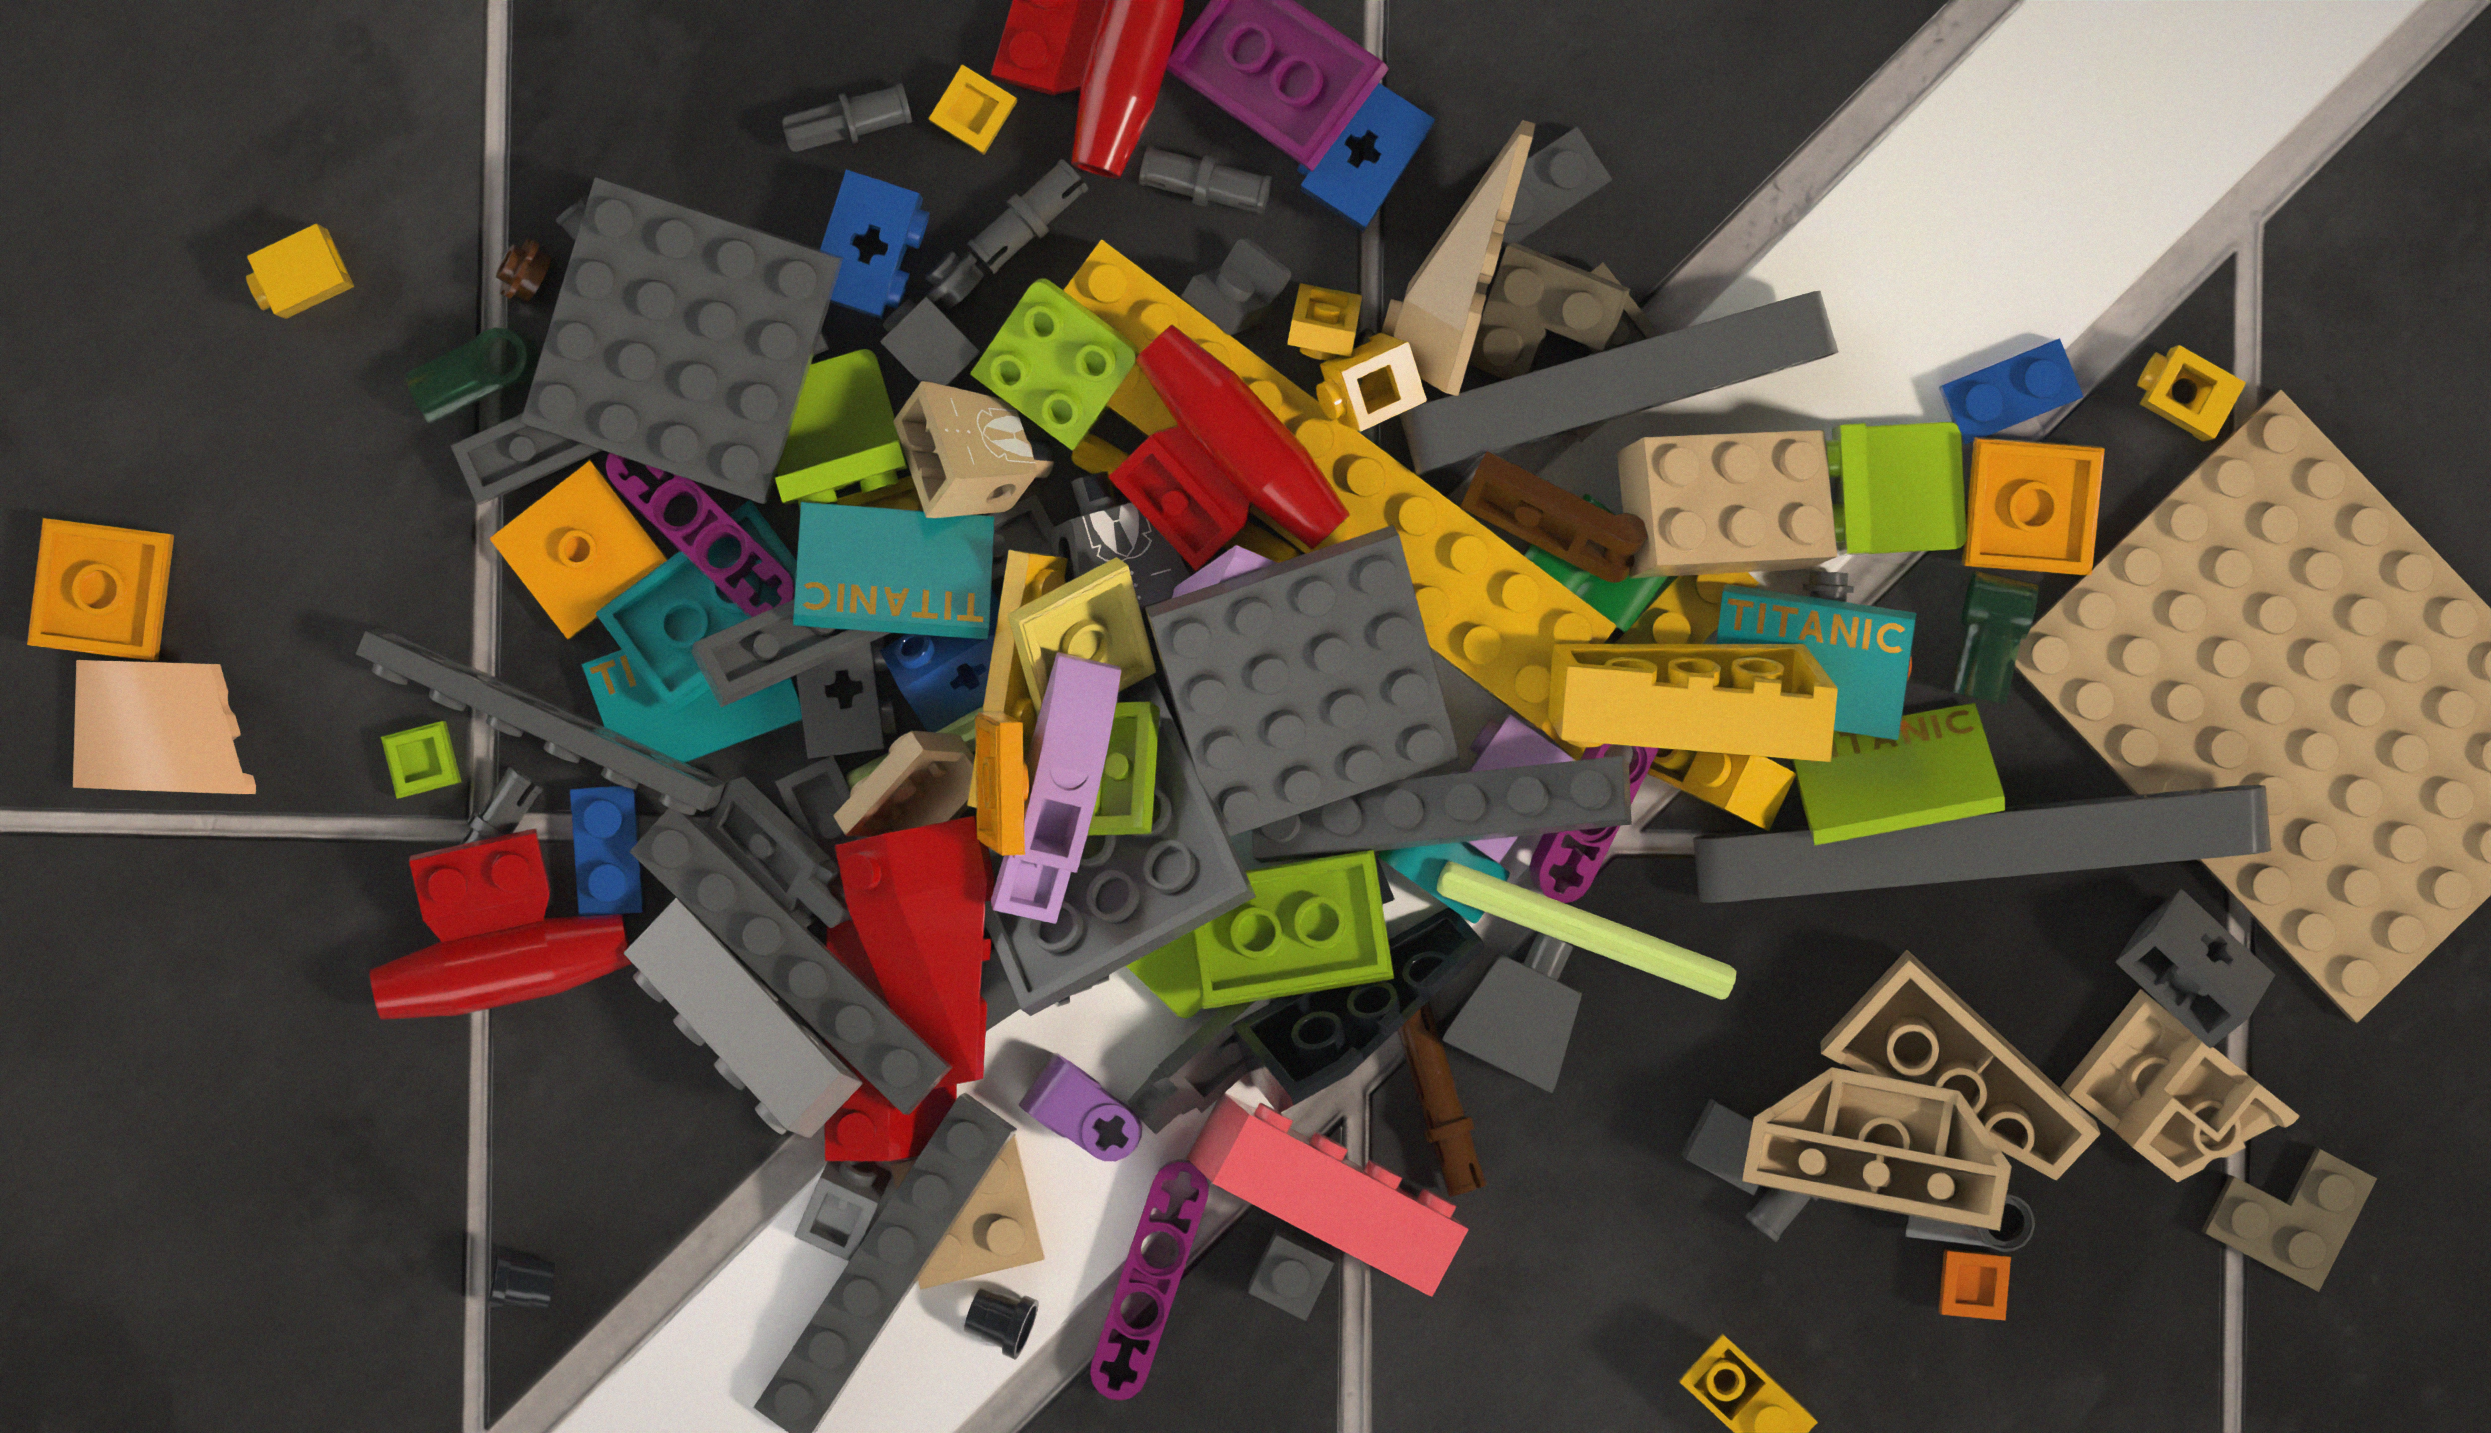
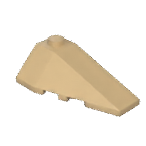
M1522 120L1408 283L1404 301L1390 300L1381 333L1409 342L1419 377L1447 394L1458 396L1481 320L1486 290L1495 271L1504 237V229L1511 215L1535 127V123Z

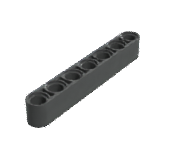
M1818 290L1459 393L1458 396L1452 395L1418 405L1400 413L1399 417L1416 474L1422 475L1482 458L1487 451L1496 454L1834 355L1839 351L1821 291Z

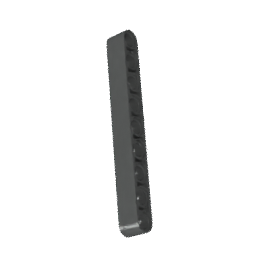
M2239 785L2005 807V811L1815 846L1809 825L1770 828L1769 831L1757 829L1715 833L1693 838L1699 902L1703 903L1732 902L2241 856L2271 851L2265 785Z

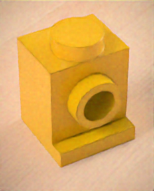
M1378 333L1369 337L1370 342L1352 349L1351 357L1339 355L1321 363L1320 367L1325 381L1316 386V393L1324 413L1332 420L1337 419L1339 424L1363 431L1426 402L1427 399L1409 342ZM1363 377L1362 384L1359 387L1357 379Z
M2180 345L2170 348L2166 357L2155 352L2137 382V386L2146 390L2139 403L2140 405L2192 433V436L2203 442L2216 438L2246 384L2243 380ZM2177 380H2184L2192 387L2193 396L2187 404L2177 402L2172 395V387Z

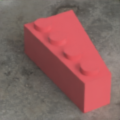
M1227 1093L1218 1098L1186 1157L1205 1177L1224 1190L1431 1297L1433 1296L1469 1230L1452 1216L1457 1207L1456 1205L1425 1188L1422 1189L1418 1197L1398 1187L1402 1180V1177L1372 1160H1368L1365 1168L1345 1158L1348 1151L1346 1147L1314 1131L1311 1138L1304 1136L1290 1128L1293 1123L1292 1119L1263 1103H1259L1255 1109Z

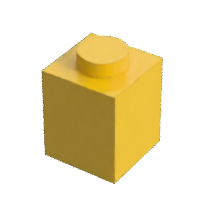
M317 223L247 256L254 272L247 275L246 280L257 304L263 311L271 307L274 315L284 319L355 287L328 229Z

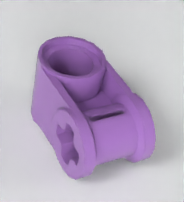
M1058 1053L1053 1054L1018 1104L1022 1110L1045 1127L1064 1138H1068L1093 1157L1104 1162H1116L1126 1158L1138 1147L1142 1138V1124L1132 1108L1106 1091L1096 1079ZM1116 1116H1119L1126 1122L1122 1127V1133L1129 1139L1125 1146L1115 1142L1106 1148L1099 1142L1103 1132L1096 1126L1098 1119L1101 1118L1103 1121L1109 1122Z

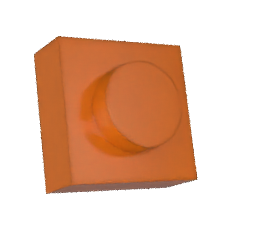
M1944 1249L1938 1312L1941 1315L2005 1320L2011 1256L1999 1253Z

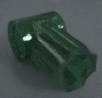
M495 327L483 331L475 340L406 373L405 377L408 389L417 408L425 416L427 422L432 424L507 386L523 383L533 374L537 367L538 353L534 342L527 334L516 329ZM506 338L516 347L518 360L512 371L502 375L492 367L490 351L495 343Z
M1973 571L1962 609L1961 625L1965 626L1957 656L1950 692L2006 704L2021 639H2026L2033 621L2038 598L2037 584L1983 571Z

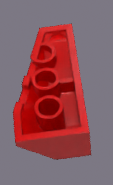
M853 920L837 924L833 928L827 926L826 947L889 1006ZM825 1040V1043L863 1082L849 1099L824 1123L825 1161H893L920 1156L957 1099V1084L932 1089L909 1115H904Z

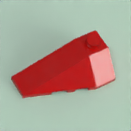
M977 815L835 845L847 909L890 1008L953 1067L933 1089L983 1079L987 1002L980 995L982 961L990 960L991 938L984 937L985 902L991 901L995 878L989 848L977 839Z

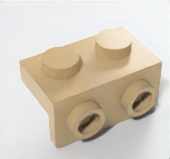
M910 731L899 737L890 746L889 755L871 775L860 780L852 788L850 798L833 817L845 835L865 837L959 819L970 807L967 806L975 757L960 735Z

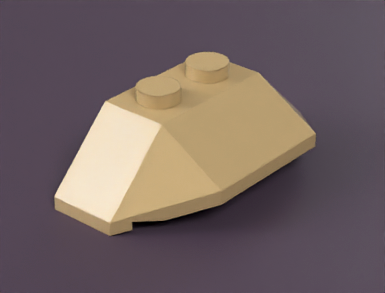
M1832 1067L1771 1108L1769 1107L1754 1117L1742 1181L1837 1202L2000 1231L2012 1166L1960 1091Z

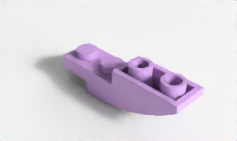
M1057 652L1025 761L1029 777L1028 799L1024 802L1025 855H1005L1003 857L991 898L993 910L1056 924L1071 872L1077 873L1097 799L1121 676L1120 666Z

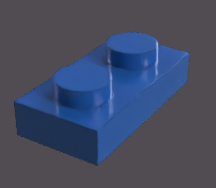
M2060 338L1938 387L1952 422L1960 430L1962 446L1973 442L1974 437H1986L2084 397Z
M611 786L571 789L570 799L579 916L645 912L642 863L629 852L640 840L637 788Z

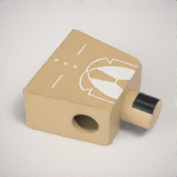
M921 381L893 420L926 518L1005 512L1013 508L1034 478H1046L1051 473L1054 465V450L1051 443L1047 440L1027 439L1016 408L1004 399L933 382Z

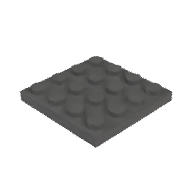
M601 176L595 177L520 423L762 504L766 503L770 496L844 257Z
M1393 525L1145 607L1190 759L1199 782H1201L1215 803L1230 837L1460 759L1400 536Z
M1154 674L1118 692L1116 702L1151 701L1160 708L1151 834L1087 835L1077 873L1071 872L1056 924L995 911L991 901L985 902L984 922L1019 1006L1029 1016L1048 1008L1256 897L1220 813L1198 780L1180 723L1161 680ZM969 807L960 818L976 816L977 808ZM989 848L995 888L1004 856Z

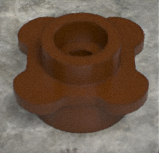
M528 238L522 247L513 244L509 248L496 273V278L503 281L499 294L508 299L516 295L527 302L534 296L551 262V256L538 250V242Z

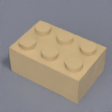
M1824 430L1644 437L1617 451L1623 513H1630L1641 518L1648 533L1642 549L1634 554L1635 561L1629 573V578L1805 570L1838 557Z

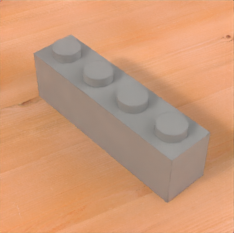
M675 898L624 952L626 957L639 969L633 975L636 983L657 1002L661 1003L666 999L679 1014L673 1019L675 1025L698 1046H702L706 1042L720 1057L714 1063L715 1068L737 1089L743 1090L747 1086L761 1101L755 1107L756 1112L779 1134L783 1135L789 1130L811 1138L863 1084L809 1024L678 898Z

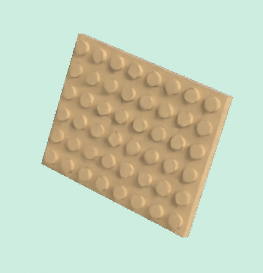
M2278 390L2093 566L2092 575H2083L2001 655L2135 795L2239 785L2266 786L2271 851L2251 855L2197 860L2352 1022L2358 1023L2491 896V608L2282 390Z

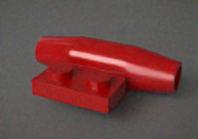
M1013 0L991 76L994 80L1053 96L1055 94L1080 90L1071 164L1095 175L1120 179L1155 108L1182 17L1184 0Z
M1173 324L1135 359L1136 363L1178 425L1157 430L1150 435L1108 478L1195 571L1208 562L1247 524L1246 521L1252 504L1312 550L1351 515L1307 448L1233 370Z
M535 828L410 856L409 863L423 922L429 926L441 942L371 969L370 981L376 1009L381 1020L459 1016L562 993L633 963L624 954L629 948L630 943L622 914L544 918L551 889L537 829Z

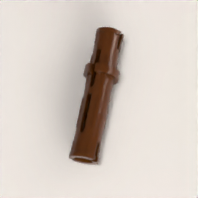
M1427 1002L1397 1032L1405 1051L1407 1064L1428 1129L1423 1131L1427 1143H1433L1443 1172L1448 1196L1452 1197L1476 1190L1488 1184L1481 1164H1479L1470 1130L1475 1129L1471 1116L1465 1117L1445 1050L1435 1025L1430 1002Z

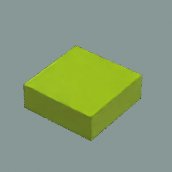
M446 721L381 737L397 799L462 783Z

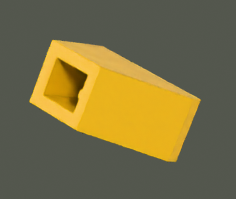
M1659 748L1647 772L1652 777L1767 831L1770 830L1796 776V773L1763 756Z
M1723 1333L1679 1379V1382L1734 1433H1808L1818 1423L1805 1407Z

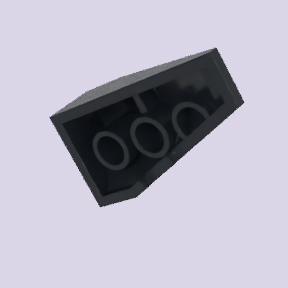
M1447 907L1390 938L1388 942L1394 979L1284 996L1232 1025L1250 1080L1275 1110L1281 1113L1350 1075L1484 949L1481 937L1460 914Z

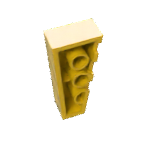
M1553 644L1548 719L1561 740H1566L1568 743L1579 747H1598L1605 743L1831 762L1838 688L1805 644Z

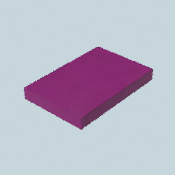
M1210 0L1171 52L1166 70L1312 172L1389 68L1382 60L1294 0Z

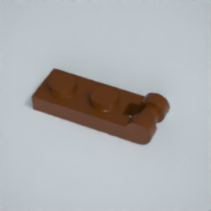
M1488 451L1480 462L1460 506L1464 510L1605 581L1613 583L1624 581L1628 577L1634 565V554L1642 549L1648 535L1644 521L1638 516L1630 513H1621L1615 516Z

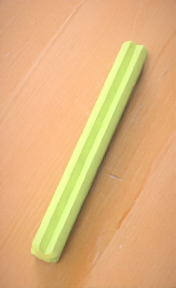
M1453 861L1445 864L1438 878L1436 890L1444 897L1720 1000L1726 999L1729 996L1735 983L1737 971L1728 964Z

